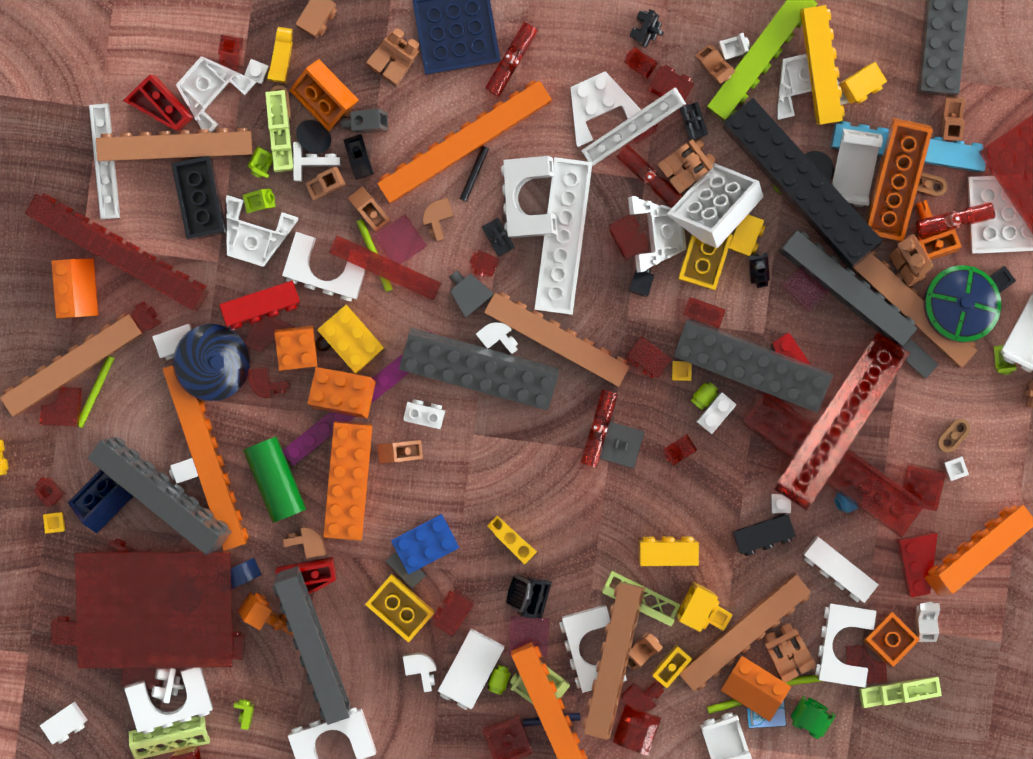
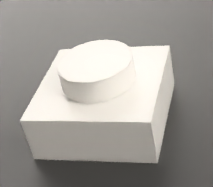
M251 59L244 76L255 80L259 84H263L269 66Z
M962 456L943 463L949 481L969 475Z
M771 494V513H791V494Z

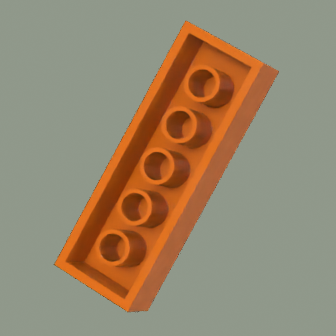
M892 117L866 218L867 224L879 237L903 241L905 238L933 131L929 125Z
M334 420L324 538L362 541L373 427L371 423Z
M1013 505L1010 508L1005 507L998 512L999 516L996 519L992 518L984 524L985 528L983 530L974 532L970 536L971 540L956 547L957 551L953 555L952 553L948 554L942 559V564L939 566L935 565L928 571L929 574L925 579L938 596L954 594L1033 527V517L1024 505Z

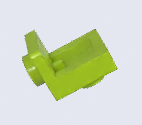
M257 146L247 164V167L252 170L250 173L258 178L262 176L268 178L269 174L267 171L273 162V154Z
M1004 345L993 346L997 373L1008 375L1012 371H1017L1015 363L1011 364L1003 359L1004 356L1001 354V350Z

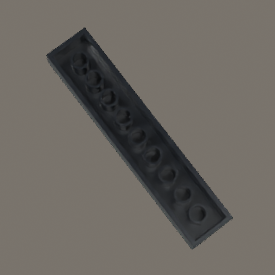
M754 98L724 122L723 129L851 270L880 246L882 239Z

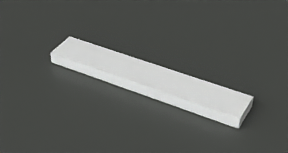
M675 87L581 151L588 162H593L592 166H594L686 103Z
M108 103L89 105L100 220L120 218L115 161H97L96 138H101V134L112 133L110 107Z

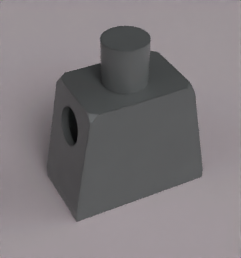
M381 109L351 111L350 117H343L341 119V125L343 129H351L356 133L388 132V113Z
M457 270L449 276L456 285L450 292L466 318L494 295L491 290L472 274L464 278Z

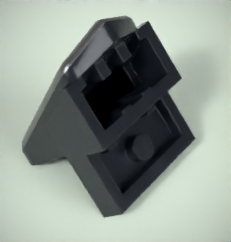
M514 575L508 589L506 605L518 611L517 614L523 617L542 618L552 581Z

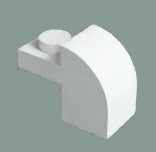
M503 323L488 324L476 333L487 349L501 340L511 354L518 350L515 347L518 345L512 336L507 337L506 335L512 329Z
M925 602L916 606V636L920 639L918 642H937L939 635L937 620L940 612L939 603Z
M421 652L404 654L403 661L406 676L421 673L424 692L432 691L435 679L434 674H430V672L437 670L434 660L429 655Z

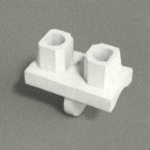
M172 666L156 669L155 678L164 680L163 687L153 686L151 696L160 699L163 703H169L171 692L172 695L177 696L178 689H184L185 685L180 684L181 677L175 676L176 669Z

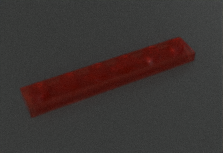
M336 235L328 252L431 300H434L441 284L430 277Z

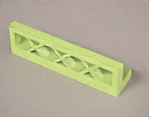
M611 571L602 593L616 599L614 597L615 589L609 587L613 577L620 579L622 582L625 581L640 587L644 586ZM644 587L647 593L643 596L640 612L672 627L681 604ZM653 595L656 597L658 604L648 606L645 603L644 597ZM669 603L675 606L671 616L663 613L661 605Z
M193 716L191 720L182 723L178 720L172 722V726L166 728L158 726L154 728V731L143 734V731L138 733L137 729L129 731V747L134 758L143 759L209 744L210 738L206 731L205 717ZM203 735L204 738L195 739L193 737ZM184 740L182 743H176L175 741ZM164 744L165 747H156V745ZM141 748L147 749L146 751H143V752H139V753L137 752V749H141Z

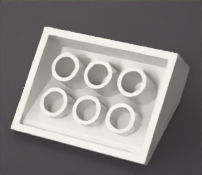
M714 163L713 168L699 178L667 214L700 241L718 248L763 198L760 182Z

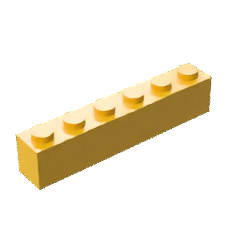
M827 5L800 9L816 125L843 121L842 117L845 116L843 105H840L842 90L837 84L839 70L838 67H835L834 62L837 55L835 47L832 48L831 40L834 39L833 29L829 27V21L831 20L830 9H827Z

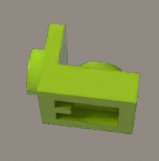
M261 189L243 194L247 213L275 207V196L271 189Z
M239 699V701L234 703L233 707L244 710V712H240L238 723H241V729L248 730L251 726L255 705L250 704L251 701Z

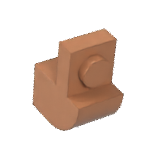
M708 44L695 55L704 70L717 84L729 80L731 75L735 73L733 67L724 61L718 50L711 44Z
M945 96L940 125L943 140H963L965 97Z
M332 167L305 183L313 201L346 185L338 167Z
M444 198L431 203L423 215L424 226L432 224L429 230L432 239L436 238L437 242L445 240L440 221L454 217L449 199Z
M301 527V535L298 532L287 534V538L283 539L284 547L303 544L306 559L327 554L324 539L314 528Z
M645 633L632 644L627 666L632 671L640 668L649 657L658 653L663 648L659 640L650 633Z

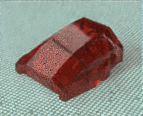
M625 704L613 743L649 756L661 717Z

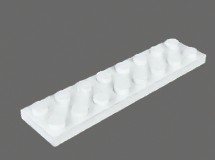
M554 158V177L551 180L547 214L556 215L557 235L544 236L535 310L573 315L593 162Z

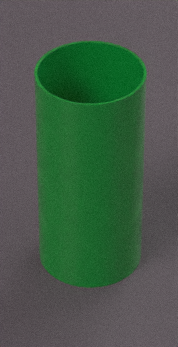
M277 436L243 450L272 523L306 510Z

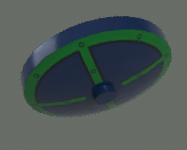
M958 265L941 271L931 280L924 296V311L931 327L943 338L959 343L972 342L987 335L996 325L1001 313V297L996 284L985 272L972 266Z

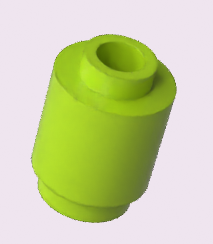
M704 382L692 395L693 398L690 401L702 411L718 396L716 392L718 388L711 382L708 384Z
M502 665L493 668L488 682L489 691L499 695L506 691L511 673L508 672L509 668Z

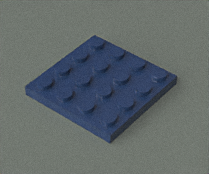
M412 0L425 75L501 62L490 0Z

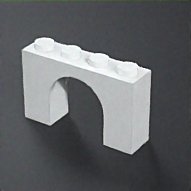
M550 156L503 160L504 165L501 167V172L505 184L502 186V191L506 198L503 209L504 214L507 216L505 231L508 237L521 238L557 235L556 215H527L523 212L518 202L519 191L527 181L554 177L553 158Z
M296 232L282 276L287 277L286 281L293 280L294 284H297V281L305 283L304 287L315 290L316 287L322 288V293L331 296L337 293L341 295V299L350 302L352 298L357 300L371 256L351 249L343 273L334 280L323 281L314 276L309 264L316 238Z
M830 603L824 609L823 618L826 619V626H822L821 637L824 639L823 645H819L818 656L821 657V660L815 669V676H818V680L865 688L868 668L843 664L834 655L832 644L835 635L843 628L856 627L874 630L876 611Z
M606 604L562 616V622H559L562 633L567 635L568 640L564 641L567 652L571 651L573 658L569 660L572 670L577 671L578 677H575L577 689H582V693L592 690V684L594 679L597 680L598 672H596L597 665L589 664L581 657L579 644L586 633L606 627L607 623H610Z
M200 664L181 669L187 699L179 709L174 711H162L153 705L145 680L125 686V692L138 733L142 731L143 734L150 733L158 726L166 728L172 726V722L178 720L182 723L191 720V717L195 715L203 717L210 714V711L213 710V705Z
M356 707L351 708L350 718L327 725L326 721L316 720L309 723V727L302 728V726L291 729L292 732L288 735L295 759H319L315 748L316 739L321 733L328 730H338L347 735L351 741L356 759H364L376 755L377 752L362 708L358 710Z

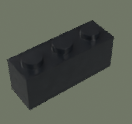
M787 513L732 531L739 553L745 556L756 553L755 550L763 548V550L773 548V544L781 542V544L791 542L792 537L796 536Z

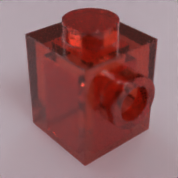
M478 250L477 253H473L469 263L472 264L471 268L475 269L473 273L484 277L485 274L493 277L500 259Z

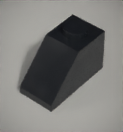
M362 134L344 139L349 163L355 179L358 180L373 175L374 172Z
M635 269L628 292L648 297L654 278L651 270L647 269L643 272H637V269Z

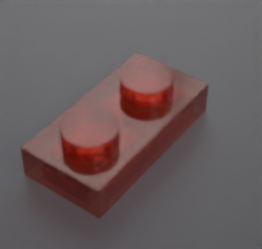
M689 297L683 315L720 328L726 309Z

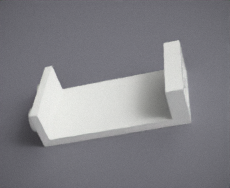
M843 129L832 185L848 203H852L854 206L863 207L870 204V188L879 147L882 148L883 143L881 134Z
M1033 293L1001 350L1005 361L1011 364L1019 363L1022 369L1030 373L1033 370Z
M470 628L464 643L438 688V692L441 693L440 696L449 701L450 699L457 701V705L463 709H472L503 652L504 645Z

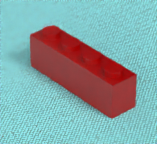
M292 280L219 304V309L226 329L236 330L241 328L244 323L254 324L261 321L260 318L268 316V318L278 316L280 311L286 310V312L296 310L297 306L300 305V300Z

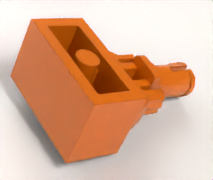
M924 200L923 203L915 204L922 220L917 224L919 229L918 241L930 260L932 261L958 252L962 246L956 230H949L945 224L941 223L939 216H932L927 200Z
M258 592L256 594L248 593L238 610L244 622L261 630L264 623L273 626L275 631L281 629L294 637L293 632H289L287 629L286 621L288 620L285 614L281 613L278 615L272 611L269 602L265 600L266 597Z

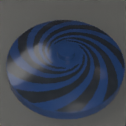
M205 324L191 329L180 339L174 351L173 369L178 383L188 394L200 400L218 401L232 396L242 387L249 373L250 358L244 341L236 332L230 328L226 329L223 325Z

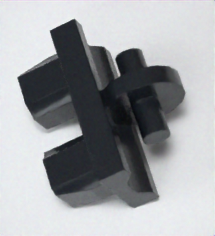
M651 9L648 12L640 10L637 21L643 23L642 29L633 27L630 37L642 47L647 48L650 40L655 41L657 35L663 36L664 32L660 30L662 23L658 22L659 15Z
M698 102L679 108L690 141L708 135Z
M499 218L482 226L498 257L515 248Z
M768 254L748 256L751 284L756 283L757 288L767 287L768 281H770Z

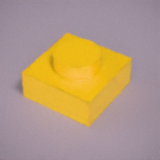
M672 361V380L691 381L692 364L686 361Z
M63 512L43 514L45 534L66 531Z
M718 606L715 612L712 611L709 615V623L724 631L733 614Z

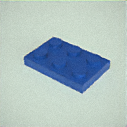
M442 514L391 540L408 575L459 548Z

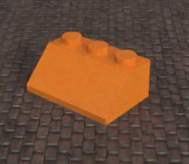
M320 59L305 68L289 90L328 131L332 130L359 101Z
M94 259L51 261L56 318L99 316Z
M741 656L721 691L770 722L791 689V686Z

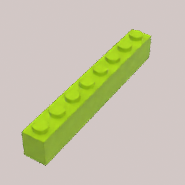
M786 0L735 68V73L723 84L706 109L723 122L737 111L734 108L738 103L741 105L748 97L746 92L749 88L754 89L760 81L758 76L761 72L765 74L771 67L770 60L773 57L777 59L783 51L780 48L784 42L789 43L795 35L792 33L796 26L798 28L801 27L800 9L816 7L818 3L815 0Z

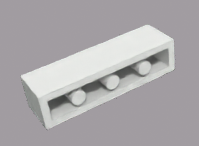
M815 536L802 553L806 556L804 560L812 567L816 564L821 568L819 572L827 579L830 576L835 579L834 584L842 591L845 588L850 591L849 596L856 602L861 600L865 603L879 585L818 536Z

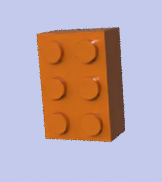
M316 367L307 404L317 410L368 419L376 381L368 376Z

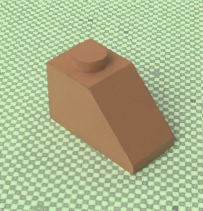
M363 186L348 197L375 232L390 221Z
M421 440L377 444L379 463L423 459Z

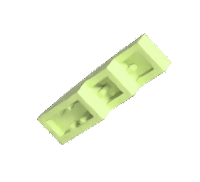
M285 90L265 92L274 172L293 171L294 165Z
M939 677L859 688L862 708L901 702L908 703L942 696Z

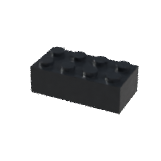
M206 156L171 163L186 239L195 240L227 233L212 158Z

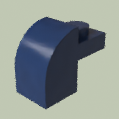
M252 558L216 574L215 578L221 591L225 592L262 574L255 558Z

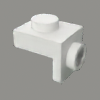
M744 33L718 42L724 61L744 56L750 48L749 40L744 36Z

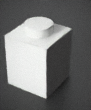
M193 458L170 465L171 470H169L171 479L176 481V484L198 477Z

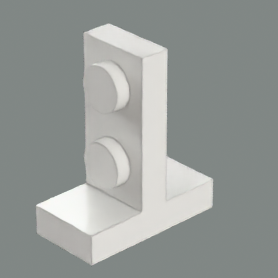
M293 142L294 181L303 182V167H341V158L337 157V154H325V157H317V154H306V157H303V147L299 142Z

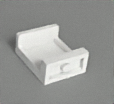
M729 712L723 714L721 719L714 720V718L703 721L704 724L700 725L711 759H752L737 714Z

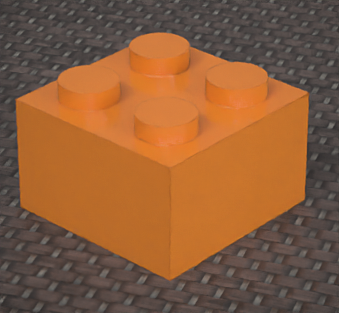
M313 325L275 330L279 371L318 366Z
M893 612L888 613L874 630L863 639L889 667H894L920 640Z

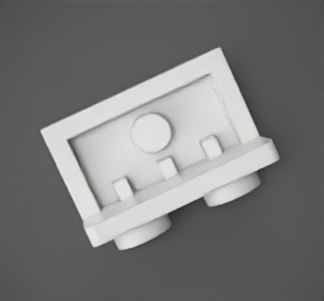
M412 399V402H407L404 421L437 429L441 428L446 411L442 410L441 405L431 403V407L423 405L424 401Z

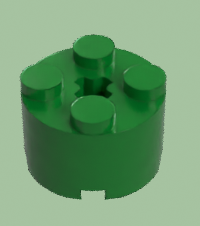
M802 696L792 712L791 718L793 720L792 724L801 730L804 728L809 731L812 737L819 739L820 736L823 737L836 715L833 712L831 714L826 712L828 708L810 697L806 700V697Z

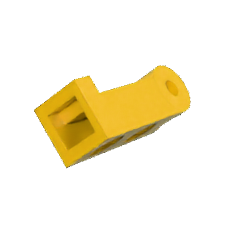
M278 27L270 71L267 78L271 82L287 84L293 44V29Z
M498 515L487 525L494 535L524 564L538 552Z

